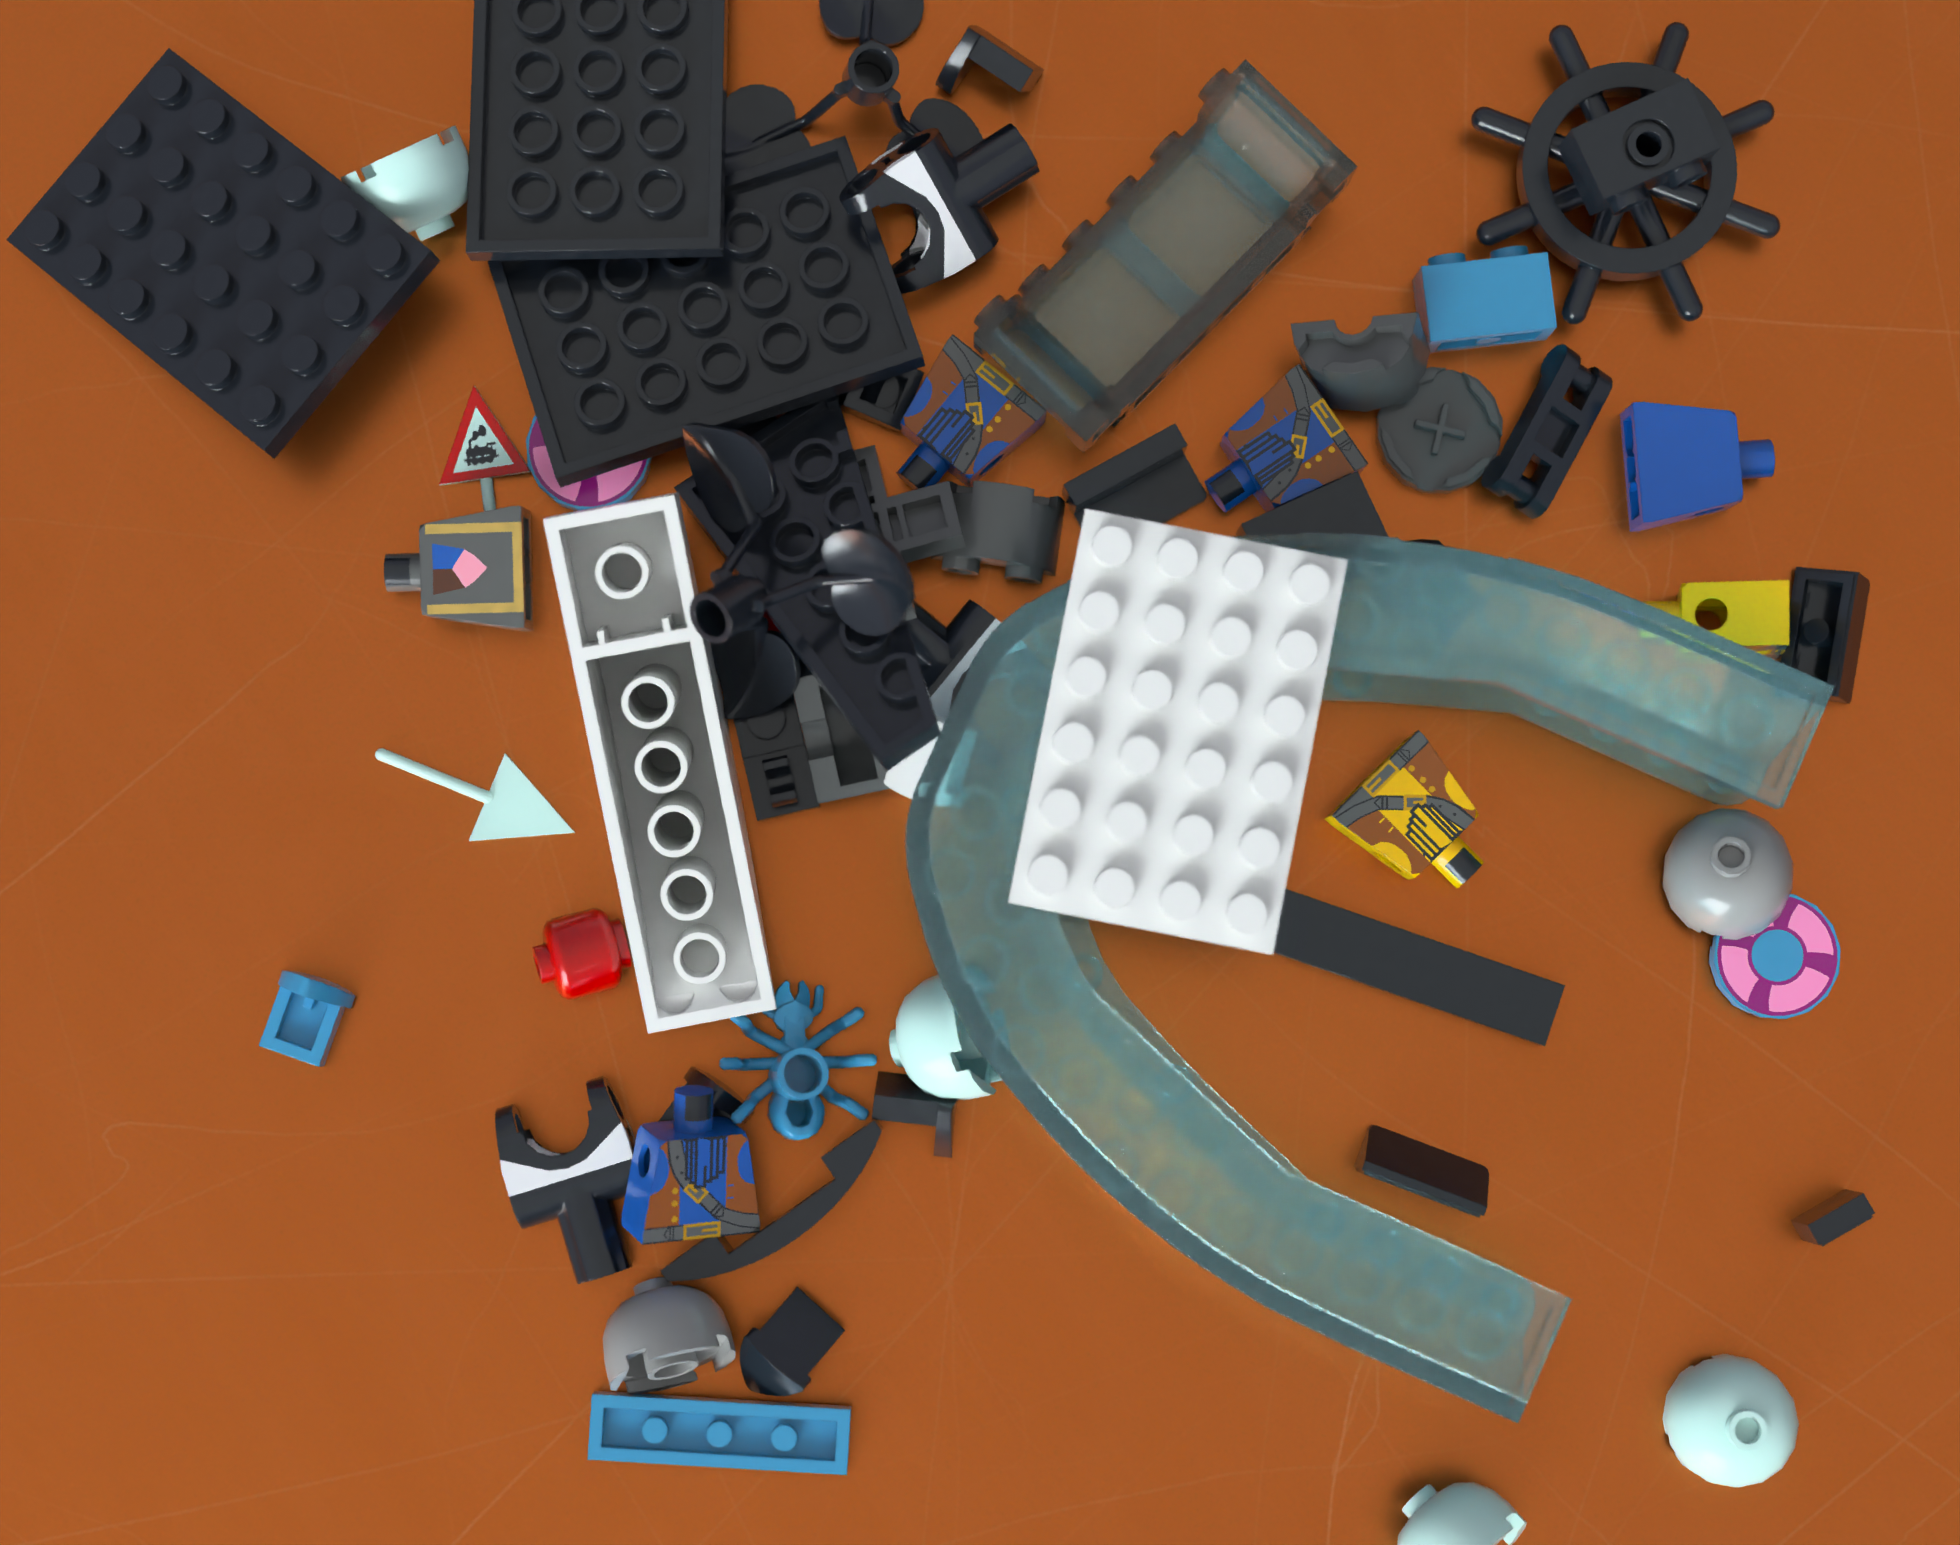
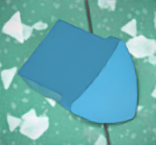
M282 970L278 981L280 988L259 1046L318 1067H323L345 1007L352 1008L356 995L326 979L302 972Z

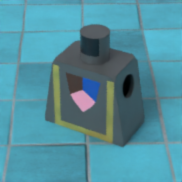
M509 506L420 525L419 553L385 555L384 581L387 592L420 591L422 615L430 618L518 631H534L531 511L522 506Z

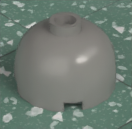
M1719 808L1697 815L1676 833L1665 854L1663 888L1670 908L1687 927L1699 933L1702 930L1710 935L1722 936V939L1738 940L1762 932L1780 917L1792 892L1794 864L1784 837L1768 820L1746 810Z
M665 1277L653 1278L637 1284L633 1288L635 1296L623 1301L607 1320L603 1335L604 1363L610 1389L617 1391L621 1382L625 1381L628 1394L661 1391L698 1380L696 1372L693 1371L697 1366L712 1361L714 1370L717 1372L731 1363L736 1356L730 1326L722 1308L710 1295L691 1286H673L672 1281L668 1282Z

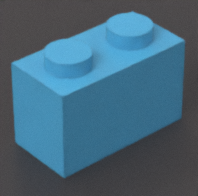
M1509 246L1491 251L1490 259L1466 261L1464 253L1441 254L1427 260L1428 266H1421L1412 280L1416 312L1419 314L1430 353L1546 340L1557 328L1548 252L1529 254L1527 246Z

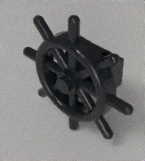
M1681 22L1670 23L1665 28L1652 65L1636 62H1619L1590 68L1572 29L1567 25H1557L1550 31L1549 42L1567 81L1560 85L1546 99L1532 121L1529 123L1489 107H1479L1471 116L1472 126L1477 131L1520 147L1516 180L1521 205L1482 222L1476 230L1477 239L1481 244L1491 246L1528 229H1532L1540 242L1555 257L1576 270L1562 307V317L1569 324H1579L1584 321L1600 279L1635 281L1659 275L1680 318L1689 322L1695 321L1701 316L1703 305L1683 263L1692 258L1713 237L1722 223L1764 239L1773 238L1780 230V221L1774 214L1733 199L1737 181V161L1732 139L1768 124L1774 117V107L1767 100H1758L1722 116L1713 102L1699 88L1692 84L1688 78L1685 79L1676 74L1689 38V30ZM1631 97L1638 100L1611 111L1605 98ZM1581 108L1587 122L1571 129L1566 136L1556 133L1561 122L1576 109ZM1548 158L1566 164L1574 182L1552 191L1548 176ZM1704 176L1703 188L1691 184ZM1652 197L1695 212V215L1683 231L1671 238ZM1583 205L1586 206L1590 216L1597 213L1589 236L1577 229L1566 218L1564 213ZM1630 211L1646 245L1645 248H1620L1612 246L1625 212Z

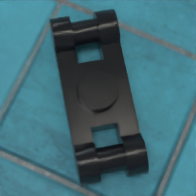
M1564 344L1554 347L1544 358L1540 369L1542 377L1499 456L1495 457L1488 464L1481 480L1482 486L1499 497L1508 495L1514 499V507L1531 519L1541 516L1550 506L1613 385L1612 378L1599 368L1590 367L1587 369L1580 364V355ZM1569 387L1573 389L1572 395L1574 399L1572 403L1563 398ZM1532 460L1538 467L1533 476L1528 479L1522 474L1529 461Z

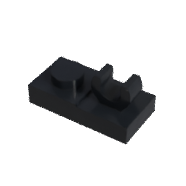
M794 693L784 703L764 714L734 719L757 821L761 822L820 808L816 798Z

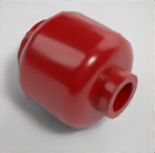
M591 908L548 920L544 925L542 933L544 944L532 947L535 966L541 984L553 981L557 992L567 1000L614 989L621 982L623 970L631 968L629 947L620 919L610 920L605 912L598 908Z

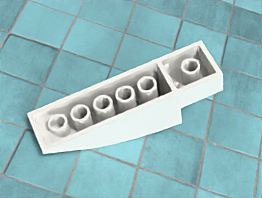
M679 492L549 516L543 519L648 1034L774 1010L777 1008L730 731L724 714L722 688L715 669L710 642L705 640L696 631L690 618L691 601L699 593Z

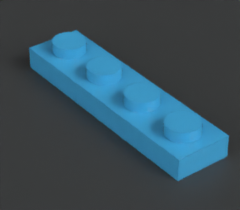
M594 1391L591 1398L587 1460L847 1475L852 1406Z

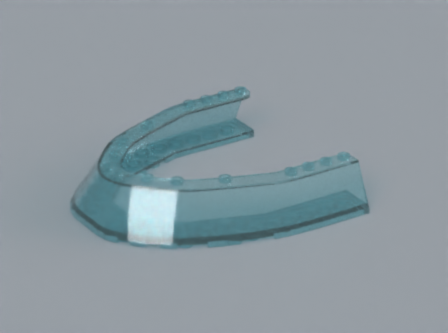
M1299 533V535L1230 536L1348 560L1321 701L1379 702L1511 713L1714 804L1731 806L1741 804L1752 798L1775 809L1783 808L1834 689L1833 685L1658 608L1586 579L1509 557L1506 559L1476 551L1402 541L1394 537L1361 534ZM1071 579L1035 600L1025 603L990 634L972 660L941 729V735L938 736L915 787L906 823L907 870L924 937L941 982L974 1045L1038 1123L1090 1177L1142 1223L1171 1246L1199 1264V1266L1263 1306L1303 1326L1519 1423L1572 1299L1524 1278L1510 1269L1309 1180L1196 1073L1125 995L1101 956L1087 918L1008 903Z

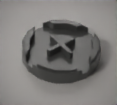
M1429 367L1426 368L1424 375L1419 380V389L1413 399L1407 403L1392 404L1380 409L1376 417L1375 442L1383 464L1400 483L1422 493L1449 494L1472 485L1483 475L1488 464L1496 457L1500 447L1503 419L1495 397L1477 378L1464 372L1459 373L1455 370H1446V368Z

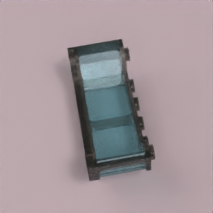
M1246 59L1232 74L1223 68L1207 82L1198 94L1204 105L1198 113L1196 123L1183 136L1177 131L1170 133L1157 146L1149 158L1155 164L1139 180L1130 175L1115 188L1106 200V204L1111 209L1095 225L1088 219L1083 221L1062 244V248L1067 253L1051 269L1045 264H1041L1021 284L1018 292L1023 297L1015 294L1006 300L999 294L980 311L974 320V323L979 327L974 333V348L982 355L987 352L1064 426L1066 429L1065 436L1083 453L1093 446L1111 425L1115 428L1125 420L1284 259L1312 228L1310 224L1331 202L1337 199L1348 186L1358 167Z

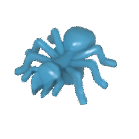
M784 981L775 992L776 1011L762 1012L773 1020L777 1029L784 1033L780 1040L756 1028L745 1015L730 1018L733 1023L740 1027L746 1037L779 1054L777 1057L769 1058L723 1057L719 1060V1067L722 1070H769L768 1079L745 1098L742 1105L731 1114V1120L734 1124L741 1123L755 1109L756 1105L771 1092L773 1094L768 1103L767 1116L773 1129L785 1139L803 1140L810 1138L819 1131L825 1115L824 1104L819 1094L829 1103L847 1110L860 1120H866L869 1116V1111L852 1098L838 1093L827 1084L829 1078L828 1068L874 1066L877 1063V1056L874 1054L822 1056L815 1051L816 1048L834 1035L863 1018L864 1011L862 1008H854L844 1016L828 1024L808 1040L805 1036V1029L812 1023L813 1017L817 1016L823 1009L824 988L822 985L815 986L813 1007L810 1009V993L805 982L800 981L798 983V991L794 999L790 992V982Z

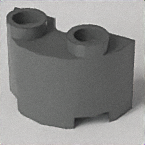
M1418 312L1373 316L1368 328L1354 335L1339 331L1335 320L1291 324L1294 345L1303 368L1330 409L1368 412L1392 404L1407 403L1418 392L1419 380L1426 371L1430 354Z
M949 481L966 547L931 556V559L942 560V570L957 574L978 575L980 564L1006 567L1005 579L1030 584H1041L1043 575H1056L1066 503L1061 497L1053 496L1047 498L1034 496L1035 489L1005 483L973 481V487H968Z
M813 675L800 677L794 697L818 804L890 789L884 784L885 769Z

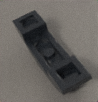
M872 1120L825 1153L821 1159L835 1178L764 1227L760 1232L754 1234L735 1249L732 1248L725 1236L704 1238L661 1270L665 1279L668 1282L690 1281L731 1272L777 1252L800 1237L821 1220L853 1185L877 1145L883 1130L882 1125L878 1120Z

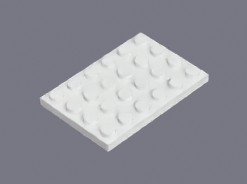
M1085 509L1008 903L1244 950L1273 954L1348 560Z

